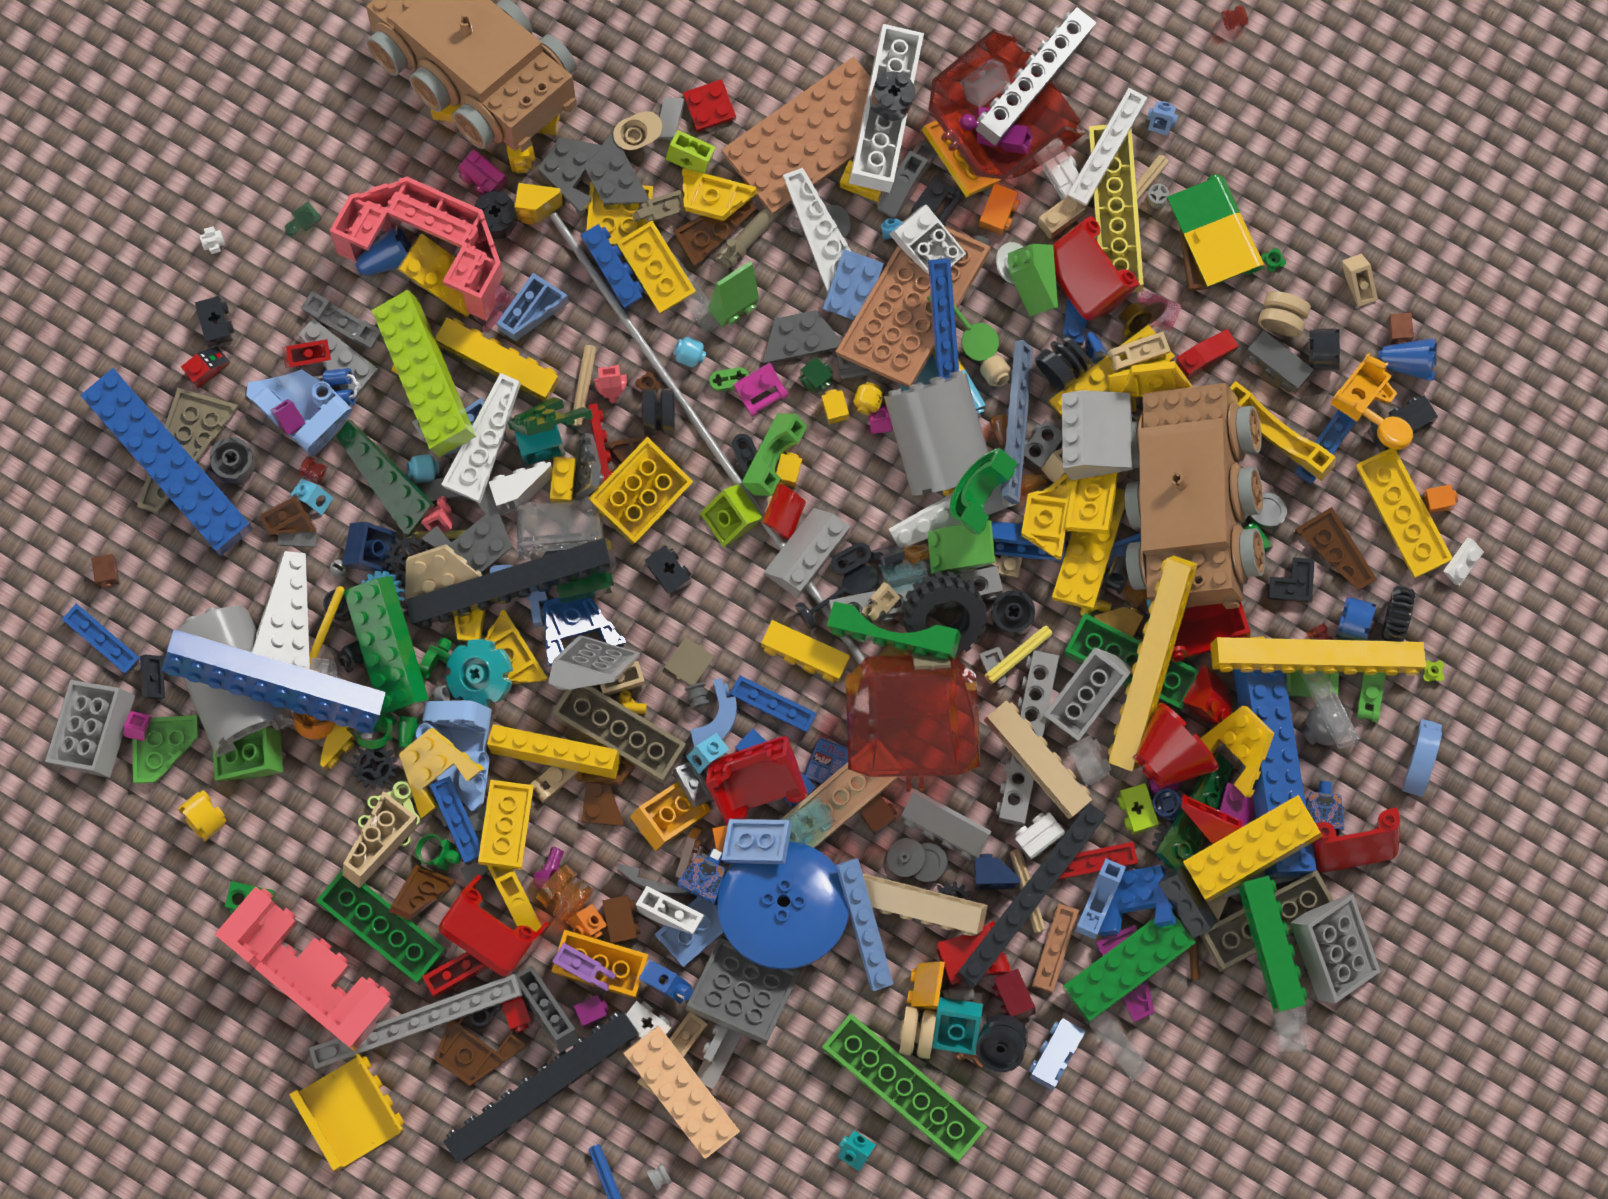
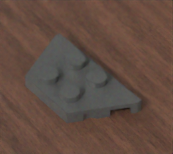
M611 133L585 166V171L604 205H631V203H644L650 200L623 149L614 141L613 133Z
M817 310L776 318L766 349L764 365L833 351L839 347L842 340Z

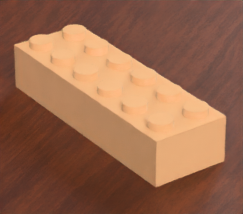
M658 1025L622 1052L704 1159L740 1132Z

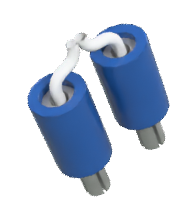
M350 368L326 370L323 375L314 376L316 379H322L319 381L326 382L330 386L351 384L353 381L355 385H358L354 391L347 389L335 392L348 405H354L357 390L361 386L360 382L356 381Z

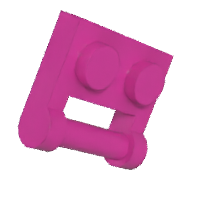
M771 363L733 383L751 417L756 416L758 411L775 401L789 396ZM773 386L776 387L777 391L754 405L751 403L750 399Z

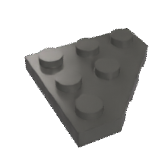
M589 433L581 435L578 441L573 499L575 500L584 499L599 488L603 481L594 436Z

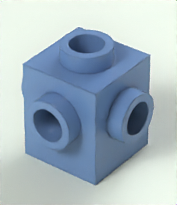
M1156 101L1154 108H1150L1147 120L1150 121L1148 130L1168 135L1170 128L1175 127L1177 122L1176 106H1172L1168 102Z

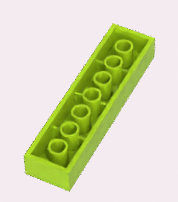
M406 290L373 309L372 313L429 449L441 457L477 437L418 298L409 290Z

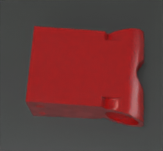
M995 921L983 926V931L975 934V936L964 934L937 943L935 948L939 960L945 962L943 972L948 987L965 984L955 975L994 926ZM1003 952L1000 953L982 978L989 975H1003L1011 971L1007 956Z

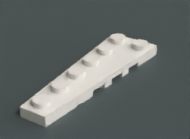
M800 168L784 174L783 179L828 294L843 249L851 250L805 170Z
M500 373L472 426L477 437L461 446L441 484L444 488L478 503L481 502L508 423L507 421L511 415L521 385L518 380Z
M1002 484L993 490L985 502L983 512L987 515L1013 506L1001 497ZM952 494L889 528L898 547L904 548L927 539L928 532L943 527L962 525L950 513Z

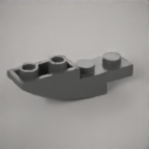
M920 140L914 150L909 151L895 173L890 193H884L877 210L896 219L917 189V183L938 155L933 146Z

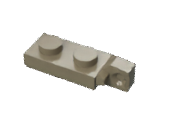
M678 190L647 200L640 205V210L631 214L634 222L645 218L647 223L650 221L655 222L685 212L682 191Z

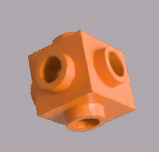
M593 904L578 912L568 921L574 933L594 939L602 936L603 933L601 931L607 926L603 916L597 912Z

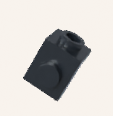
M358 640L344 646L337 655L339 664L347 673L352 672L356 666L365 663Z

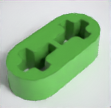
M739 367L713 372L709 378L710 387L716 392L736 390L733 383L738 380L730 379L737 378L739 373H741L742 377L749 375L746 369ZM716 377H720L721 380L728 379V381L722 382V386L713 383L716 381Z

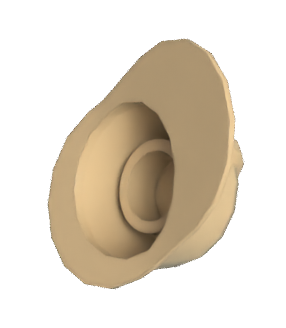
M644 111L637 113L616 125L613 133L614 141L625 150L640 149L658 139L662 132V121L653 112Z

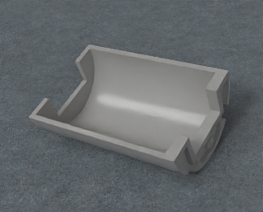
M241 605L219 609L217 607L209 608L204 614L187 618L185 624L177 629L251 652L257 637V630L250 613ZM183 678L216 758L235 750L234 741L270 725H273L275 730L278 731L294 723L291 709L278 708L271 703L254 701L244 695H234L227 690L214 689L207 684L194 683L187 678Z

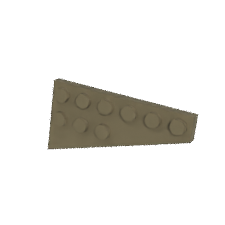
M177 388L165 427L195 462L198 463L238 410L239 406ZM149 475L147 476L137 507L159 514L170 499Z

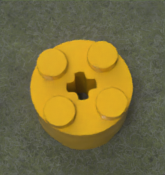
M204 790L200 793H195L177 808L180 815L184 814L187 817L185 819L186 823L200 838L202 837L204 842L226 825L225 814L218 806L213 807L211 798Z

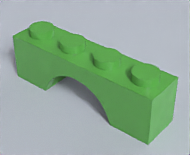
M777 413L742 481V484L753 495H773L781 479L775 472V466L781 453L791 446L799 444L807 428V425L796 414Z

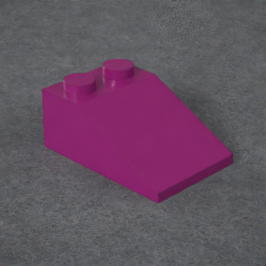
M1227 783L1219 811L1242 820V826L1244 827L1256 820L1253 796L1251 798L1245 797L1234 784Z

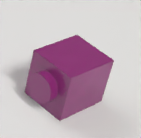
M1013 124L1001 138L999 144L1004 151L1028 154L1033 134L1027 126Z
M286 399L270 410L281 430L286 434L297 433L302 428L301 426L305 424L295 404L289 399Z
M598 995L574 1006L583 1028L608 1018L606 1012L609 1011L606 1001L605 999L600 1000Z

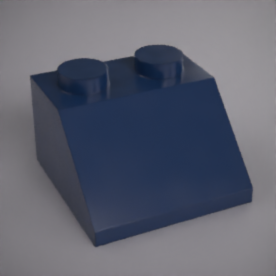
M366 521L350 523L343 565L363 571H381V573L386 571L392 574V570L389 571L388 569L392 564L385 562V559L390 557V555L386 554V550H392L389 543L396 544L395 537L399 533Z
M980 854L979 858H975V890L1019 889L1020 878L998 857H993V854Z

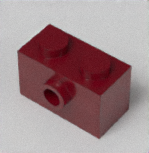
M1018 969L994 978L995 986L992 987L996 999L1001 998L1003 1006L1000 1007L1003 1015H1010L1018 1020H1022L1036 1014L1035 1005Z

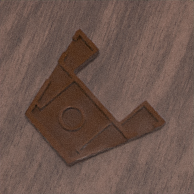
M465 1016L447 1023L435 1061L471 1087L525 1049L527 1045L510 1033L500 1048L495 1051L461 1026L467 1017Z

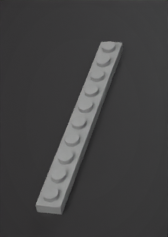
M513 974L377 1023V1027L356 1052L338 1038L310 1047L309 1051L315 1069H320L356 1056L357 1053L362 1054L523 995L517 977Z

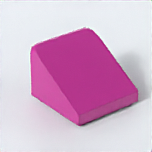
M881 406L876 413L870 412L868 418L872 434L892 431L887 406Z
M130 711L123 726L124 736L144 741L151 721V715Z

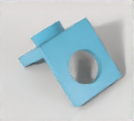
M301 478L290 496L296 494L301 502L309 505L320 515H323L333 500V497L320 486ZM323 495L325 498L324 504L317 507L316 499Z
M715 733L698 744L686 758L700 774L711 762L728 752L729 748L720 736ZM694 755L701 759L702 765L695 761Z

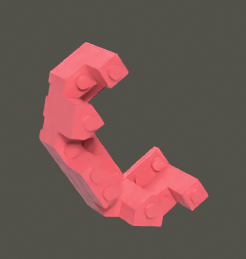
M409 177L398 179L399 181L388 185L385 183L370 188V191L349 195L330 229L338 255L357 262V257L361 255L363 249H370L380 229L387 232L395 225H397L398 229L402 222L461 248L445 276L443 284L463 293L468 313L485 321L488 320L497 304L494 293L504 275L481 209Z
M255 887L215 935L351 1050L356 1052L377 1027L376 1021L393 1002L389 998L391 993L384 987H379L370 977L367 980L361 977L348 993L344 992L340 987L334 989L335 985L350 969L346 964L349 960L339 952L335 955L330 951L332 946L323 938L318 941L315 937L303 952L296 957L298 952L288 945L285 948L281 945L298 924L294 920L296 915L287 908L284 911L271 900L273 895L264 887L261 891Z

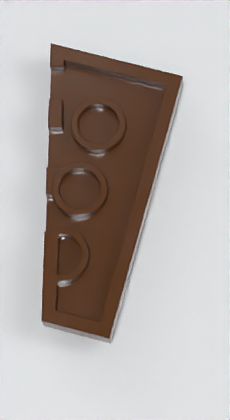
M750 199L724 221L701 215L674 230L673 233L691 264L696 268L757 211V207L752 199Z
M1332 507L1295 529L1358 591L1377 581L1374 573Z

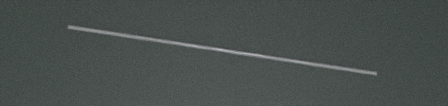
M556 212L552 213L549 216L667 388L674 389V398L734 485L740 484L764 518L765 513L750 491L742 484L739 475ZM761 520V524L781 551L786 543L780 535L774 533L773 529L764 525ZM811 581L806 589L818 605L824 601V598ZM827 604L821 608V611L829 620L830 611ZM848 635L840 637L878 693L887 691L851 637Z

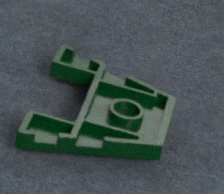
M552 397L523 413L515 415L514 418L507 422L510 430L531 436L555 429L554 425L559 423L571 425L575 423L574 419L585 417V420L592 419L593 415L590 409L584 407L565 414L555 412L564 408L562 399Z

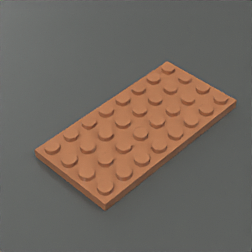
M854 56L721 149V153L746 184L757 188L756 196L772 215L792 202L783 179L784 174L803 168L813 186H815L854 158L871 78Z
M945 227L966 252L961 259L951 266L954 305L958 309L991 252V246ZM899 245L837 348L836 355L909 388V385L915 383L932 354L935 345L931 302L927 299L930 295L929 275Z

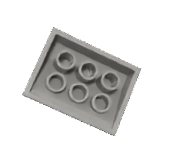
M1081 390L1062 394L1063 469L1070 480L1133 470L1130 393Z
M579 635L553 659L548 684L555 685L554 687L559 690H570L614 682L640 657V653Z
M70 680L45 762L110 778L124 734L123 726L131 711L135 695L117 687Z
M1348 894L1310 910L1290 923L1318 1001L1337 1003L1381 972L1353 894Z

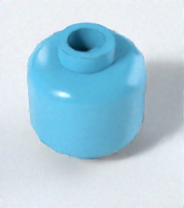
M684 337L682 340H678L673 355H676L677 362L693 368L698 363L702 364L706 352L703 351L704 345L702 342L690 337Z
M429 454L413 456L407 462L409 479L412 478L415 483L433 481L436 474H439V463L434 461V458Z

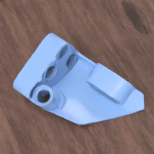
M302 369L270 379L248 382L246 396L279 428L280 426L270 410L286 399L291 400L295 404L305 424L301 426L302 428L297 433L288 435L310 457L315 456L334 437L352 412V408L328 383L319 381ZM321 390H328L327 396H318Z
M466 700L425 702L423 714L424 723L418 727L416 737L419 738L428 729L434 728L452 742L455 748L462 753L465 752L470 756L469 759L476 764L479 763L484 768L473 779L466 781L454 764L437 778L439 781L450 776L460 800L474 812L484 803L489 768V756L486 753L492 709L477 702Z

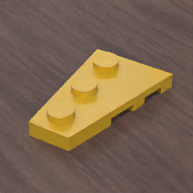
M477 609L471 611L472 614L468 616H454L457 639L459 641L468 642L469 640L481 639L486 610Z

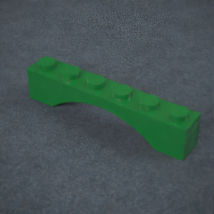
M835 601L827 623V627L832 634L838 637H844L845 635L853 636L852 638L856 641L865 642L866 639L873 641V644L885 647L888 644L892 645L896 650H914L915 654L927 656V653L935 655L937 659L946 661L948 658L955 659L961 638L958 629L935 625L926 630L912 633L890 632L870 623L859 613L855 606Z

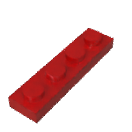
M591 404L589 409L592 411L593 418L590 419L601 465L600 473L603 474V483L613 473V471L608 469L611 457L609 450L605 451L604 443L608 441L606 430L601 428V423L604 422L603 411L598 410L597 404Z
M1134 842L1080 852L1058 880L1100 872L1105 859L1125 867L1136 865L1138 860Z

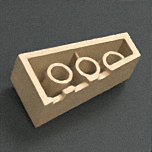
M383 791L358 840L354 843L343 863V876L360 888L416 829L417 816Z

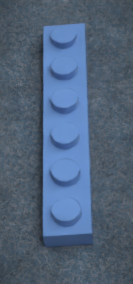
M854 858L837 864L836 869L849 907V915L871 991H876L893 985L859 860Z

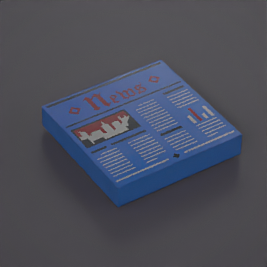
M819 737L805 777L812 782L823 784L859 752Z

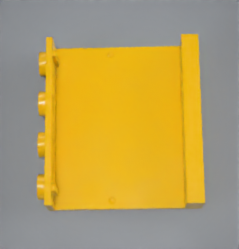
M359 1053L356 1054L357 1057L303 1090H296L289 1094L335 1172L405 1131L402 1127L405 1124L399 1112L395 1114L391 1108L394 1105L388 1093L384 1095L380 1089L383 1086L377 1074L373 1076L370 1072L371 1063L366 1056L362 1058Z

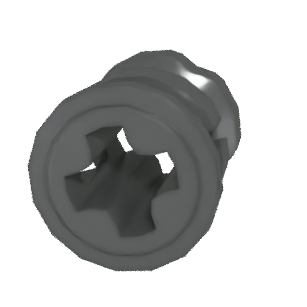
M704 682L692 684L684 689L686 692H689L688 699L692 702L690 705L691 709L701 708L710 704L709 700L706 699L707 692L703 689L706 685Z

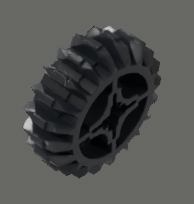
M1397 585L1393 588L1382 631L1384 640L1397 642L1405 640L1415 602V591L1413 589Z

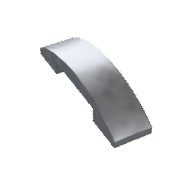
M313 291L301 307V310L322 324L367 348L372 349L381 335L380 329L365 320L363 322L331 304L329 300Z
M618 864V871L626 879L642 889L648 886L669 896L692 894L677 886L640 878L641 871L639 868Z

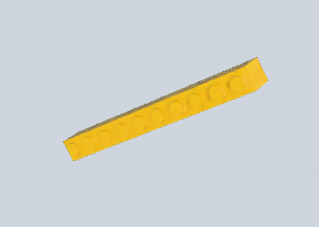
M1171 556L1162 563V577L1155 586L1156 598L1149 607V613L1151 614L1149 622L1147 621L1143 628L1145 636L1137 649L1139 657L1131 670L1133 678L1126 688L1125 694L1127 699L1120 709L1121 720L1114 730L1115 741L1111 744L1108 751L1110 756L1108 763L1129 771L1139 768V765L1132 757L1137 752L1158 704L1197 569V563L1176 556Z
M1217 637L1210 644L1212 669H1220L1221 672L1241 669V672L1261 670L1263 673L1282 670L1283 673L1303 671L1305 674H1311L1316 671H1324V674L1344 672V674L1351 675L1357 672H1365L1366 675H1375L1378 672H1385L1386 675L1406 673L1407 676H1415L1426 667L1424 642Z

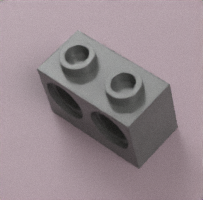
M1047 420L1042 425L1040 423L1036 425L1032 431L1033 437L1030 441L1025 440L1023 461L1039 473L1052 453L1057 451L1063 443L1062 431ZM1050 433L1053 439L1046 441L1041 435ZM1036 449L1041 455L1032 457L1029 451Z

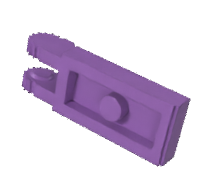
M565 943L562 944L552 961L566 971L590 984L593 983L605 991L608 990L609 986L595 978L598 971L610 979H614L616 974L604 968L601 963Z

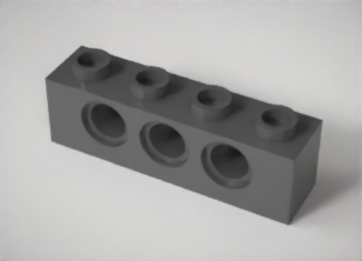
M530 966L516 974L523 999L558 1051L561 1053L577 1044L579 1040L575 1028L534 967Z

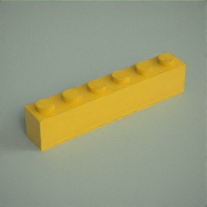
M446 318L435 337L439 347L496 377H499L500 373L518 380L521 383L519 389L542 401L550 399L559 383L555 370L549 367L544 369L538 366L539 363L530 357L525 359L519 356L520 353L510 347L508 349L502 347L498 340L494 338L489 340L483 337L482 332L475 328L470 330L464 327L465 324L454 318L451 320Z
M494 724L487 742L491 754L616 779L621 762V757L616 749Z

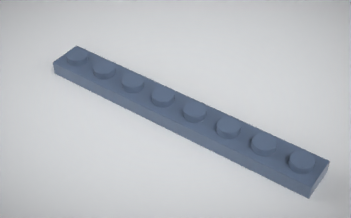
M1023 340L1015 341L1013 351L1012 381L1009 391L1010 404L1008 408V426L1006 428L1007 437L1004 452L1018 464L1014 469L1015 472L1009 481L1003 482L1001 486V497L1012 505L1020 503L1033 348Z

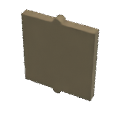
M685 637L664 668L677 676L678 680L681 679L687 684L692 685L699 681L715 656L703 649L701 644L697 645Z
M911 650L915 670L951 668L950 658L946 661L937 659L935 655L927 653V656L917 655L914 653V650Z

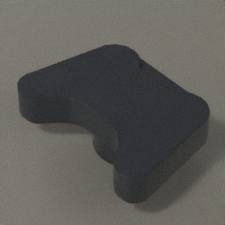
M898 545L871 551V558L873 560H880L882 566L899 565L906 557L904 549H901Z

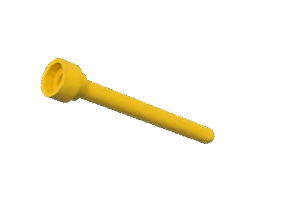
M342 586L337 587L309 653L310 670L314 671L313 666L344 594Z

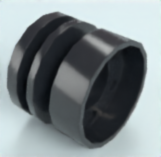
M1060 334L1056 341H1052L1050 344L1052 351L1044 349L1035 358V363L1053 385L1066 391L1076 381L1073 373L1082 376L1084 370H1088L1092 363L1076 342L1068 336Z

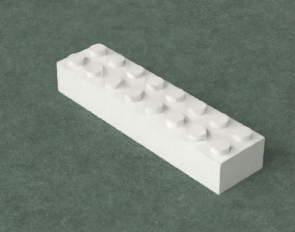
M886 24L882 26L850 174V184L888 193L891 191L907 114L900 120H885L872 110L870 96L877 77L886 72L907 73L914 84L924 33Z

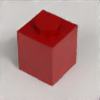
M523 997L501 1004L511 1031L516 1030L517 1033L529 1029L528 1025L533 1024Z

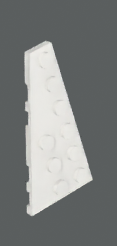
M285 551L282 554L276 578L269 594L270 597L251 652L310 670L306 553Z

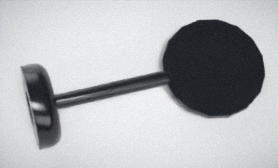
M863 565L846 574L842 580V588L809 610L802 602L795 604V609L806 626L812 630L817 626L813 614L829 604V600L836 599L844 593L848 595L867 593L875 587L879 575L872 566Z

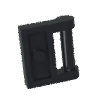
M934 176L911 208V211L914 213L920 207L927 205L935 214L946 197L950 195L953 198L938 218L946 226L945 222L959 202H963L966 196L962 191L955 189L937 176Z

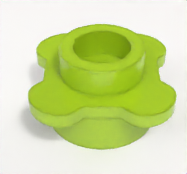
M1427 660L1423 679L1427 682L1443 681L1445 678L1443 674L1444 663L1440 660L1437 662Z

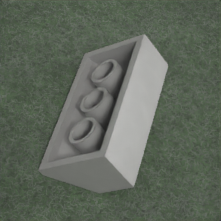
M813 508L763 574L798 599L847 536L851 526L833 513Z
M1094 648L1044 716L1079 741L1129 676L1132 667L1116 655Z
M914 789L901 816L906 826L912 829L917 827L923 830L922 834L932 840L934 838L941 840V844L950 850L955 848L961 851L960 855L970 861L979 858L991 836V831L916 789Z

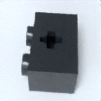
M220 296L195 302L207 346L212 347L233 341L231 334L235 333L232 321L227 320L226 314H229L227 302H222ZM214 318H218L217 324H214Z
M665 545L646 558L645 565L668 596L672 598L691 584L690 577L692 574L685 565L681 567L677 561L679 557L673 548L669 550ZM669 567L670 569H673L674 573H666V568Z

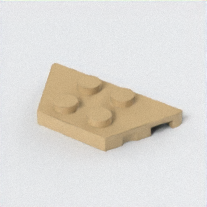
M447 544L410 556L406 560L405 601L415 596L480 577L482 574L479 570L475 571L467 565V561L457 555Z

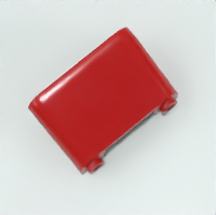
M1093 216L1084 219L1053 244L1056 281L1079 314L1087 320H1093L1113 312L1140 285L1131 271L1126 269L1117 271L1095 240L1101 230Z
M1239 601V608L1226 609L1223 603L1185 609L1170 660L1177 662L1185 657L1211 651L1210 644L1217 637L1250 638L1251 631L1241 601Z
M786 736L720 757L708 766L705 783L726 825H728L729 819H745L748 809L786 797L788 802L799 803L807 798V790L794 751Z
M1398 807L1382 811L1378 817L1379 826L1377 828L1337 837L1332 824L1328 822L1315 823L1323 837L1312 842L1316 870L1321 873L1393 859L1399 852L1400 816Z

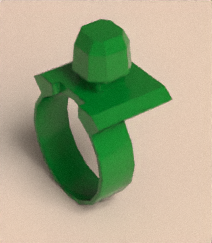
M442 638L437 647L430 645L419 666L423 678H429L438 660L447 664L450 657L449 651L452 646L450 640Z
M380 714L373 732L381 731L385 736L382 739L370 741L360 737L363 733L357 731L358 744L367 749L383 747L387 740H392V727L397 722L396 716L393 714L385 716Z
M435 834L423 836L416 845V856L421 862L430 866L436 865L444 871L449 869L450 864H459L462 858L461 854L456 852V845L447 839L443 840ZM439 838L442 847L440 856L430 862H424L421 856L422 847L429 839Z

